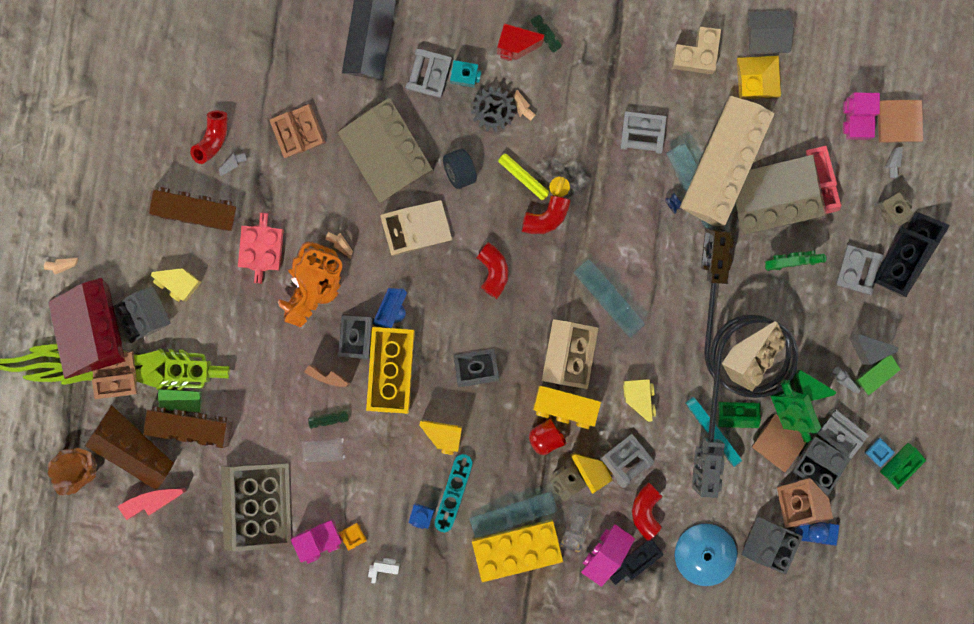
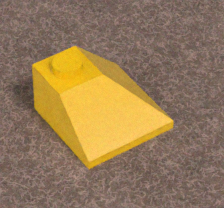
M779 56L737 58L740 99L781 97Z
M427 420L420 421L419 426L436 448L442 449L441 453L453 455L454 452H458L462 426Z
M574 452L570 454L592 494L613 480L611 477L613 473L604 465L603 461Z

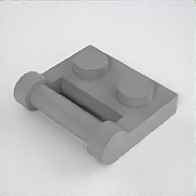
M416 48L414 54L416 58L405 89L441 99L452 58ZM427 58L430 60L423 85L420 86L417 85L423 60Z
M625 111L620 149L650 150L662 154L666 116ZM629 134L657 137V142L628 140Z
M847 245L835 285L872 295L874 290L872 286L879 262H882L884 255ZM866 258L872 259L864 286L858 285Z
M633 434L601 458L617 478V483L623 488L627 487L630 481L645 468L648 469L654 464L653 459ZM638 456L640 462L625 474L622 468Z

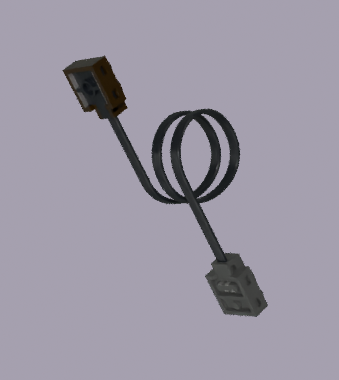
M705 228L701 269L707 270L706 281L711 283L704 350L707 369L714 378L708 439L703 438L702 447H695L692 488L701 497L718 498V492L722 490L720 475H723L724 471L723 455L725 443L720 439H714L719 383L731 392L744 397L760 398L774 395L783 390L781 384L773 389L770 388L777 385L786 375L791 362V346L793 352L792 365L787 377L784 379L789 380V383L796 373L799 356L795 338L786 327L779 324L786 339V355L780 373L771 382L750 391L747 388L731 386L721 378L722 354L731 335L743 326L753 323L771 324L774 320L752 314L736 317L719 329L712 342L710 352L717 283L728 284L729 270L731 269L732 262L730 249H732L734 242L731 232L717 228Z

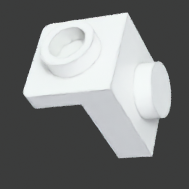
M384 558L383 561L375 560L374 565L369 567L368 577L372 578L371 583H376L378 572L398 574L400 564L396 563L395 559Z

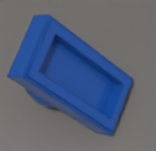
M388 288L372 324L380 328H392L394 323L402 322L406 315L402 304L407 292L404 289Z
M819 522L798 526L795 533L803 536L801 541L837 546L840 525Z

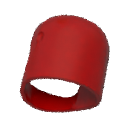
M551 419L534 427L529 433L530 444L539 455H547L567 444L564 436Z

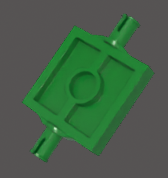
M815 250L806 251L803 254L802 252H794L787 255H775L773 260L765 261V269L770 271L808 264L815 265L817 263H825L827 257L825 254H816Z
M783 380L780 383L783 392L780 391L770 396L782 427L787 430L799 431L803 442H809L812 440L810 433H818L821 429L809 395L795 392L792 390L789 380Z

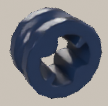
M673 193L671 198H665L668 207L676 214L677 210L681 209L680 206L682 204L678 197Z

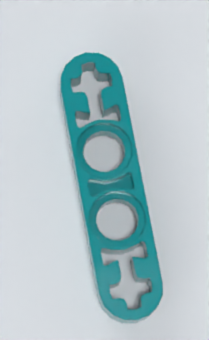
M692 397L685 404L709 435L710 417L699 402ZM715 425L714 439H720L725 443L724 456L733 467L737 466L742 462V459Z
M460 454L454 460L435 519V527L440 532H448L453 527L473 463L471 457L467 454ZM466 458V462L469 463V466H465L462 472L467 473L466 477L453 473L454 469L459 471L460 464L457 461ZM459 477L462 479L463 485L460 489H454L451 486L453 478ZM448 497H453L457 502L456 506L452 509H448L444 504L445 499ZM441 509L454 513L453 517L451 515L448 516L447 522L450 525L445 526V528H441V524L438 523V520H443L445 513H441Z

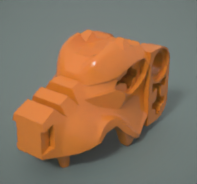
M310 241L302 244L297 257H294L292 260V268L288 269V272L293 276L291 280L299 288L295 289L289 302L281 299L278 300V306L285 310L284 322L302 327L307 322L306 317L309 318L313 314L311 310H316L319 304L330 303L339 294L337 290L341 287L339 280L341 279L342 262L335 250ZM329 260H334L332 263L327 264Z

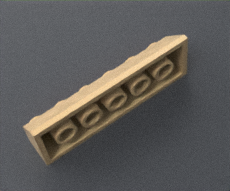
M729 96L680 206L681 209L712 226L726 225L775 113L757 103Z

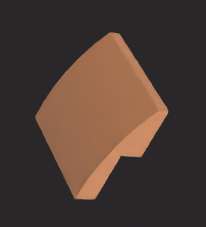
M922 100L880 101V114L878 115L879 143L923 142Z
M311 104L270 119L284 158L297 155L326 143Z
M133 351L124 352L125 362L93 371L92 385L95 399L137 394Z
M309 365L304 371L309 376L326 384L339 387H348L351 382L336 371H331L326 375L314 365Z
M774 414L751 447L785 473L806 442H803L800 432L783 429L778 415Z

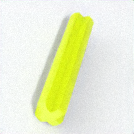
M504 153L499 158L498 162L541 200L546 199L549 191L510 156Z

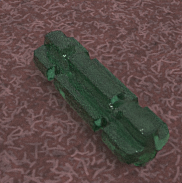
M537 15L531 20V24L534 28L537 27L538 33L544 35V42L549 44L548 47L551 52L558 51L562 44L558 39H555L556 36L547 23H543L544 19L542 16Z
M340 411L338 414L335 412L320 415L318 418L317 416L308 418L309 428L313 429L318 428L320 425L323 427L337 424L338 422L343 423L349 421V415L347 411Z

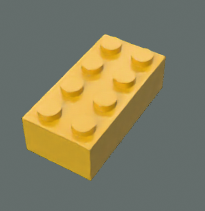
M372 327L366 411L409 413L415 330Z
M552 519L472 539L482 582L563 562Z

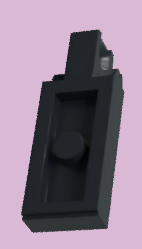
M652 539L645 541L624 558L621 566L610 577V580L614 585L623 579L625 582L633 580L664 554Z

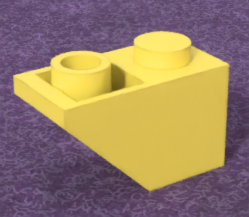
M186 269L156 271L151 274L154 278L153 282L161 289L166 287L170 290L169 295L178 302L180 300L187 301L202 283Z
M649 379L623 381L624 402L646 421H653L652 417L656 416L655 404H651V396H654L653 383H650Z

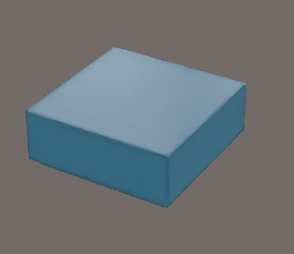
M878 438L864 453L881 467L895 452L881 438Z

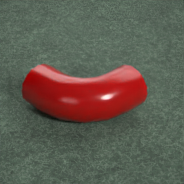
M215 110L207 113L205 135L201 141L190 149L191 157L196 163L204 164L211 160L222 147L227 134L228 114L226 112Z
M550 196L548 208L544 213L534 214L525 212L521 232L546 234L554 231L564 222L571 200Z
M487 242L476 257L488 269V277L480 288L491 297L498 299L508 282L509 267L503 254L495 246Z
M649 482L637 494L632 507L633 523L647 541L651 540L662 529V526L654 518L652 510L663 496Z

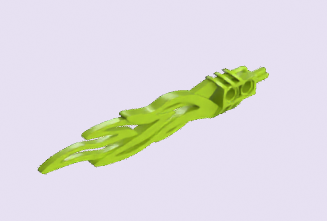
M57 344L41 345L29 349V351L34 353L17 358L0 359V364L23 362L43 356L60 358L59 351L56 350L58 349ZM158 348L157 351L150 353L134 354L135 365H143L141 368L136 369V381L155 387L156 390L168 387L166 390H172L176 387L179 391L184 388L201 389L204 387L205 382H210V378L229 379L230 366H213L211 361H206L204 354L187 353L183 349H178L179 352H176L174 349H168L169 352L162 348ZM192 357H199L202 360H194ZM58 362L36 363L24 367L0 365V370L9 372H22L36 368L55 369L23 376V379L35 382L62 381L61 384L66 385L86 380L92 381L93 371L65 379L64 375L42 378L50 374L63 372L61 363ZM164 363L165 377L157 371V369ZM176 364L180 365L182 368V372L179 376L174 374L173 368ZM197 365L203 370L200 377L194 374V368ZM191 382H201L200 385H198V384H190V383H191Z

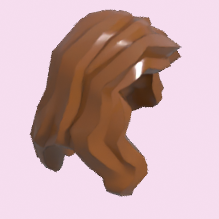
M75 448L60 451L48 463L47 472L56 493L59 495L75 494L87 483L93 481L96 477L97 462L91 452L84 449Z

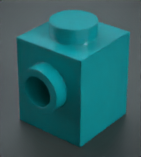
M453 60L450 84L475 88V83H480L482 71L478 70V64ZM466 72L470 74L469 76H463Z

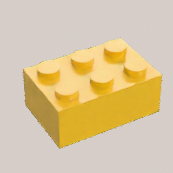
M539 385L533 410L536 411L538 416L549 418V415L557 416L556 421L569 424V421L572 420L576 422L578 427L589 429L590 426L595 427L601 402Z

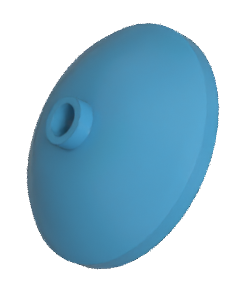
M708 523L697 524L688 528L679 537L674 552L675 563L679 572L691 583L699 586H713L727 579L734 570L737 561L736 545L732 537L721 527ZM705 553L711 554V558L709 560L704 559Z

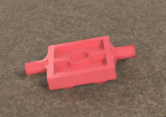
M260 213L259 225L253 227L241 226L238 267L254 270V283L262 284L263 271H280L284 229L267 226L268 213Z

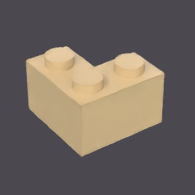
M700 27L697 31L695 47L677 44L674 48L672 69L713 74L716 70L721 29Z

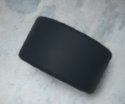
M461 148L444 155L443 165L445 172L456 189H461L476 182L475 166L466 150Z

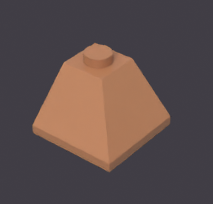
M811 478L777 487L785 528L833 519L829 498Z

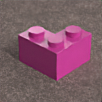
M853 93L843 102V113H846V122H843V134H846L847 140H871L875 138V116L880 114V93Z
M331 519L295 535L291 542L300 562L306 561L309 564L318 560L323 551L328 550V553L339 549V544L343 540L339 535L334 520Z
M615 524L610 530H604L599 538L602 542H598L592 550L593 554L589 553L582 562L585 566L581 573L601 587L621 566L635 540L633 536Z

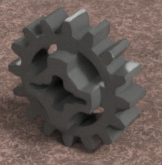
M490 87L489 92L482 89V96L475 95L478 101L471 103L472 106L476 107V109L471 110V114H476L473 121H480L479 128L486 126V132L493 128L496 133L497 127L505 130V123L511 125L509 117H515L511 110L516 109V106L510 105L513 97L507 99V91L502 94L500 87H498L496 92ZM491 96L499 97V98H501L502 100H500V101L493 100ZM484 100L486 104L485 109L479 112L480 104ZM491 105H493L494 108L499 107L497 109V114H494L493 112H488L490 110ZM507 107V114L503 119L501 112ZM484 119H493L495 123H489Z

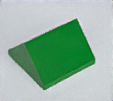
M796 370L793 377L796 392L808 394L811 401L836 394L835 390L805 372Z

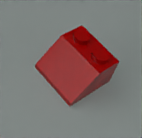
M504 23L497 46V54L506 61L518 60L541 47L544 35Z

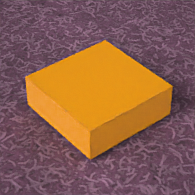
M358 523L339 532L348 551L367 541Z

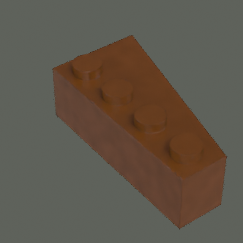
M158 187L157 190L153 189L150 193L147 216H159L167 220H179L188 224H198L204 227L232 231L236 206H232L231 201L220 199L219 203L212 202L211 197L199 195V199L190 197L191 193L183 191L173 194L170 193V189Z
M112 405L85 445L155 490L166 479L174 465L161 450Z
M153 406V410H147L143 435L164 439L175 438L182 442L195 441L205 446H213L215 444L217 448L229 446L232 422L227 421L228 417L215 415V419L207 418V414L197 412L194 413V416L186 415L187 411L174 409V413L165 412L166 408Z

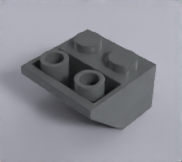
M154 286L135 292L114 305L116 316L119 318L130 343H134L171 324Z
M811 436L812 440L807 442L800 452L793 472L803 479L811 478L822 491L829 494L851 459L819 438Z
M757 517L741 555L756 563L787 574L803 536Z

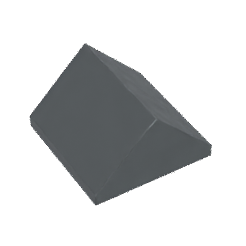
M790 11L748 12L749 54L791 52L794 27Z
M342 315L339 357L370 359L372 323L374 318Z
M861 334L850 335L852 345L862 364L871 365L898 352L899 347Z
M494 349L453 355L458 387L499 381Z

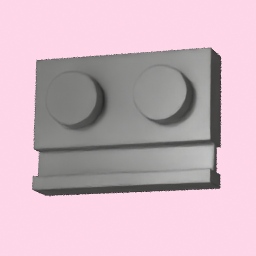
M834 410L833 414L817 433L850 459L862 446L866 438L869 437V435L837 410Z

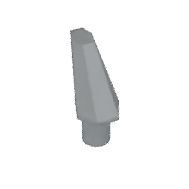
M903 146L894 148L885 168H889L890 178H898V167H901Z
M233 152L219 168L220 177L238 167V163L247 161L246 154L235 155Z
M839 367L833 370L837 382L855 393L861 391L846 371H842Z

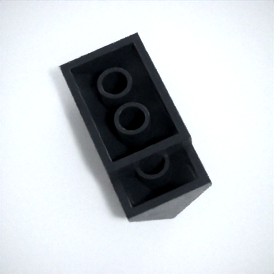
M354 0L342 74L383 81L396 0Z
M916 211L908 227H901L875 276L874 283L900 297H907L950 225Z

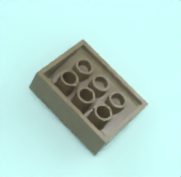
M390 98L373 107L338 132L379 203L433 172Z
M814 155L749 170L736 200L742 235L827 216Z
M289 463L221 466L224 550L234 552L290 547Z

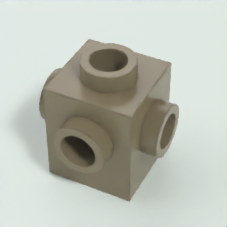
M900 192L878 204L882 211L880 213L882 219L890 225L897 224L901 226L909 221L908 216L913 214L911 203L907 198H903Z
M572 465L567 469L563 466L554 473L555 478L550 481L554 492L560 495L564 502L587 486L582 479L581 473Z

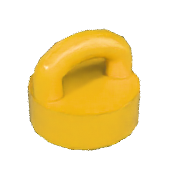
M555 177L550 182L549 189L553 196L564 197L570 190V184L564 177Z

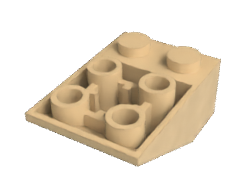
M441 200L380 215L392 257L452 240Z
M774 321L733 346L722 363L731 381L750 391H753L755 386L761 383L763 374L767 369L771 368L775 356L785 346L786 339L779 324Z

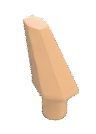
M516 90L513 99L519 117L524 115L531 121L536 114L529 109L530 104Z
M328 232L325 240L334 243V248L351 259L353 250L342 234L339 233L337 236Z
M78 258L56 259L55 262L45 261L44 269L52 270L54 275L76 266Z

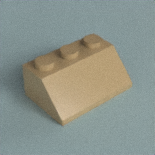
M553 319L542 381L588 389L599 328Z

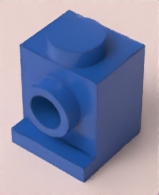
M414 503L409 523L417 528L428 529L434 509Z

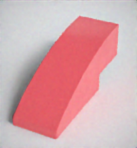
M827 146L806 150V156L814 155L827 214L839 211L841 203Z
M185 488L158 489L129 499L117 507L126 520L142 510H145L149 516L187 490Z

